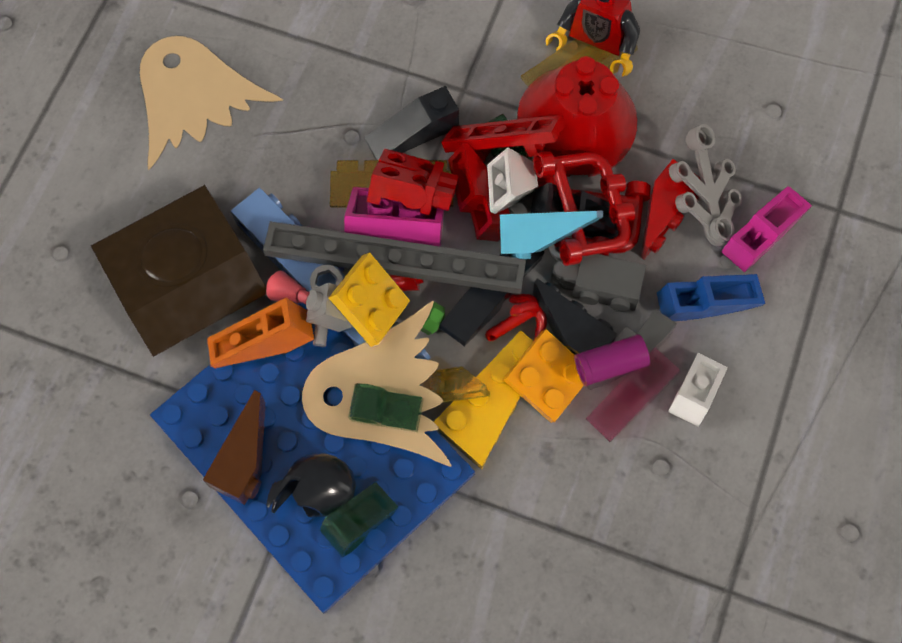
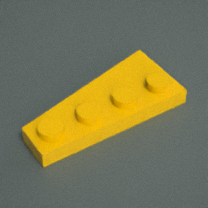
M521 330L434 421L439 427L438 431L481 469L484 467L494 445H496L502 430L521 397L502 380L533 342Z

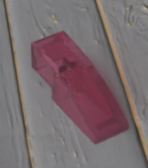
M656 347L649 353L650 365L629 372L586 418L609 442L621 433L681 372Z

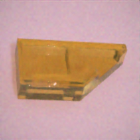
M462 366L439 369L431 375L429 389L438 394L443 399V402L490 396L487 386Z

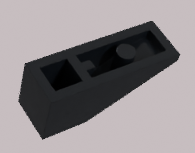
M441 87L415 99L366 135L365 140L375 160L378 162L384 148L403 153L449 133L453 126H459V108L447 87Z

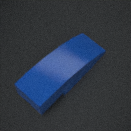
M757 274L702 276L696 282L667 283L656 293L661 313L674 322L725 315L766 304Z

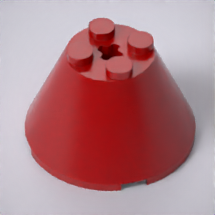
M581 57L576 61L542 74L528 86L520 100L517 119L554 115L563 116L565 128L560 132L555 143H546L545 148L542 150V152L551 151L553 156L595 152L602 155L609 162L611 168H613L625 158L635 140L637 113L630 95L608 67L591 57ZM590 164L564 168L567 177H570V174L588 175V177L600 174L598 168Z

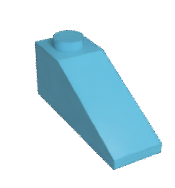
M603 211L500 215L501 254H511L512 258L531 259V253L541 252L601 219Z

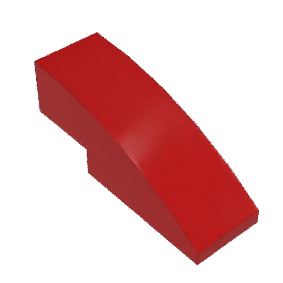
M463 142L448 159L451 174L459 176L455 191L460 212L471 213L477 240L498 242L501 239L500 215L510 214L509 208L496 214L490 212L487 167L468 143Z

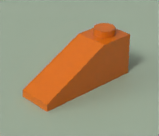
M284 298L208 337L211 367L219 368L288 353L314 340L312 324L306 322L308 310L290 299Z

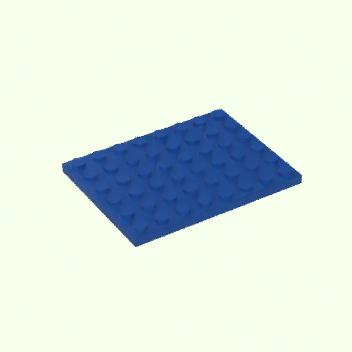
M296 303V304L300 305L301 307H303L304 309L308 310V309L306 308V304ZM312 324L313 334L315 331V324ZM328 329L325 347L313 345L312 340L288 353L219 368H213L210 364L150 414L154 421L204 477L254 390L261 393L266 402L262 475L260 477L262 481L261 487L253 499L249 498L245 505L218 491L217 493L323 614L332 608L475 475V471L436 430L427 431L425 434L442 450L449 460L451 467L405 449L372 441L331 435L317 428L308 419L303 408L302 391L309 374L324 360L356 347L342 331L337 332ZM329 387L323 395L324 402L329 406L338 405L343 398L342 391L338 387ZM320 453L333 455L345 462L353 471L356 482L354 497L345 507L326 517H308L303 507H300L295 501L293 493L275 513L272 512V504L269 508L266 506L272 484L282 480L293 463L302 457Z

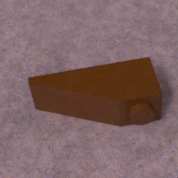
M256 390L252 393L203 478V481L210 488L243 505L246 504L249 498L253 499L256 496L262 483L260 477L262 475L266 402L261 393Z

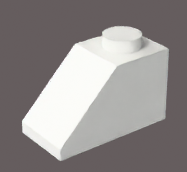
M508 147L487 165L490 212L494 214L517 204L538 187L533 162Z

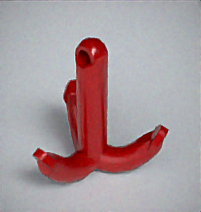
M531 294L511 295L508 301L518 305H514L511 308L510 317L486 331L485 338L488 341L498 339L532 317L536 319L533 341L541 331L546 329V313L539 306L536 297Z

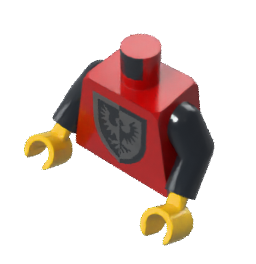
M572 0L566 6L557 23L559 25L558 30L547 36L546 45H549L553 38L557 37L559 46L556 51L564 47L567 43L565 33L568 30L570 31V37L614 55L620 56L621 54L620 59L611 63L610 70L615 74L618 72L620 64H622V77L630 74L633 70L632 61L629 59L630 54L634 55L640 35V27L632 13L631 1Z

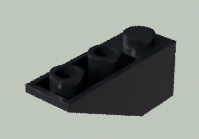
M538 278L535 280L533 295L537 298L539 306L546 313L547 322L552 332L574 355L615 341L617 333L613 331V327L607 321L601 318L596 319L588 314L586 308L581 303L575 300L570 301L562 296L560 290L552 283H544Z

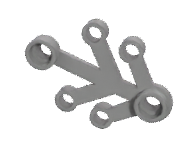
M701 124L690 129L686 136L688 148L695 151L700 179L691 171L685 161L672 164L669 168V175L674 182L684 181L706 203L707 211L697 203L695 195L691 192L678 195L675 200L678 211L681 213L690 212L704 226L705 236L712 245L720 247L726 245L734 235V226L731 218L736 207L741 205L742 196L736 189L723 192L729 178L734 176L736 172L732 160L724 159L715 164L714 171L716 177L713 180L707 149L714 145L715 135L708 125ZM720 196H721V203H722V205H723L721 211H720V209H719V204H718V200H719Z

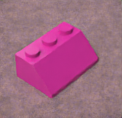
M352 188L344 216L345 233L441 247L444 210L432 207L430 215L420 213L421 208L409 209L402 202L382 198L380 204L377 205L367 202L369 188Z

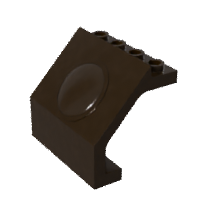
M205 185L91 245L125 311L153 357L267 294V288L247 252Z

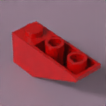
M674 159L671 160L654 181L650 193L640 256L642 259H645L651 251L656 254L667 239L664 237L665 233L669 229L675 231L685 216L676 208V197L683 193L691 192L695 195L697 202L700 200V197L684 181L674 182L671 179L669 168L672 164L677 163Z

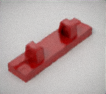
M562 115L453 126L441 143L445 153L455 152L463 142L468 143L482 161L486 160L492 148L524 146L528 157H532L536 152H542L546 143H555L566 125Z

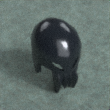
M320 453L302 457L293 463L282 480L272 484L266 506L269 508L272 504V512L275 513L293 493L295 501L300 507H303L308 517H326L345 507L353 499L356 490L353 471L345 462L333 455Z

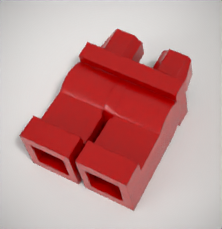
M384 148L372 172L367 202L379 205L382 198L402 202L409 209L421 208L420 213L430 215L432 207L449 211L459 176L443 172L445 165L443 162L435 161V164L422 158Z

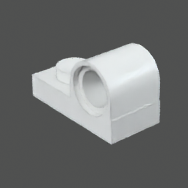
M697 353L668 412L699 427L713 402L728 367Z

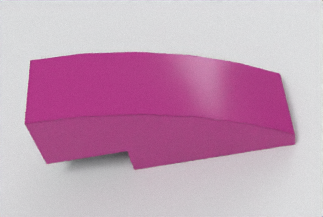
M787 186L754 214L752 219L730 238L721 252L745 273L803 217L812 205L790 186Z

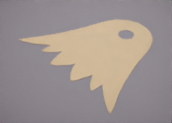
M172 36L155 42L146 50L140 63V80L146 103L149 127L148 170L160 157L168 139H170L175 148L179 146L183 130L195 140L201 142L206 133L207 119L219 125L232 126L229 106L249 111L250 108L245 100L274 102L283 101V99L241 76L221 61L207 47L192 38ZM171 53L177 54L181 60L180 64L175 68H167L163 64V59L166 55Z
M431 301L415 314L391 328L378 345L370 347L367 342L324 360L312 370L303 387L302 403L308 419L317 428L339 437L372 441L405 449L451 467L449 460L442 450L425 434L427 431L438 430L439 427L432 420L420 414L443 402V399L438 394L426 387L420 386L437 370L439 363L432 360L415 358L429 342V338H415L425 324L434 301ZM329 387H338L342 391V401L336 406H329L324 402L323 395Z

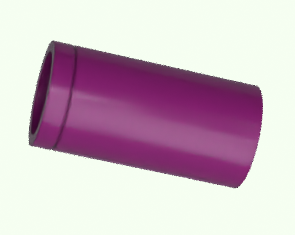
M640 334L574 355L578 375L585 387L650 365L649 352Z

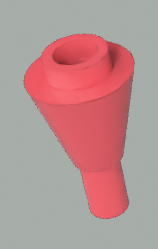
M285 271L275 272L266 283L267 297L271 301H280L288 298L295 303L306 304L310 292L306 291L303 286Z

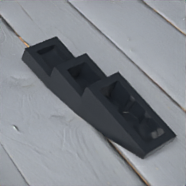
M544 251L531 253V259H525L524 277L542 260ZM500 254L499 256L511 257V254ZM470 287L441 322L439 328L465 347L501 310L503 303L513 293Z

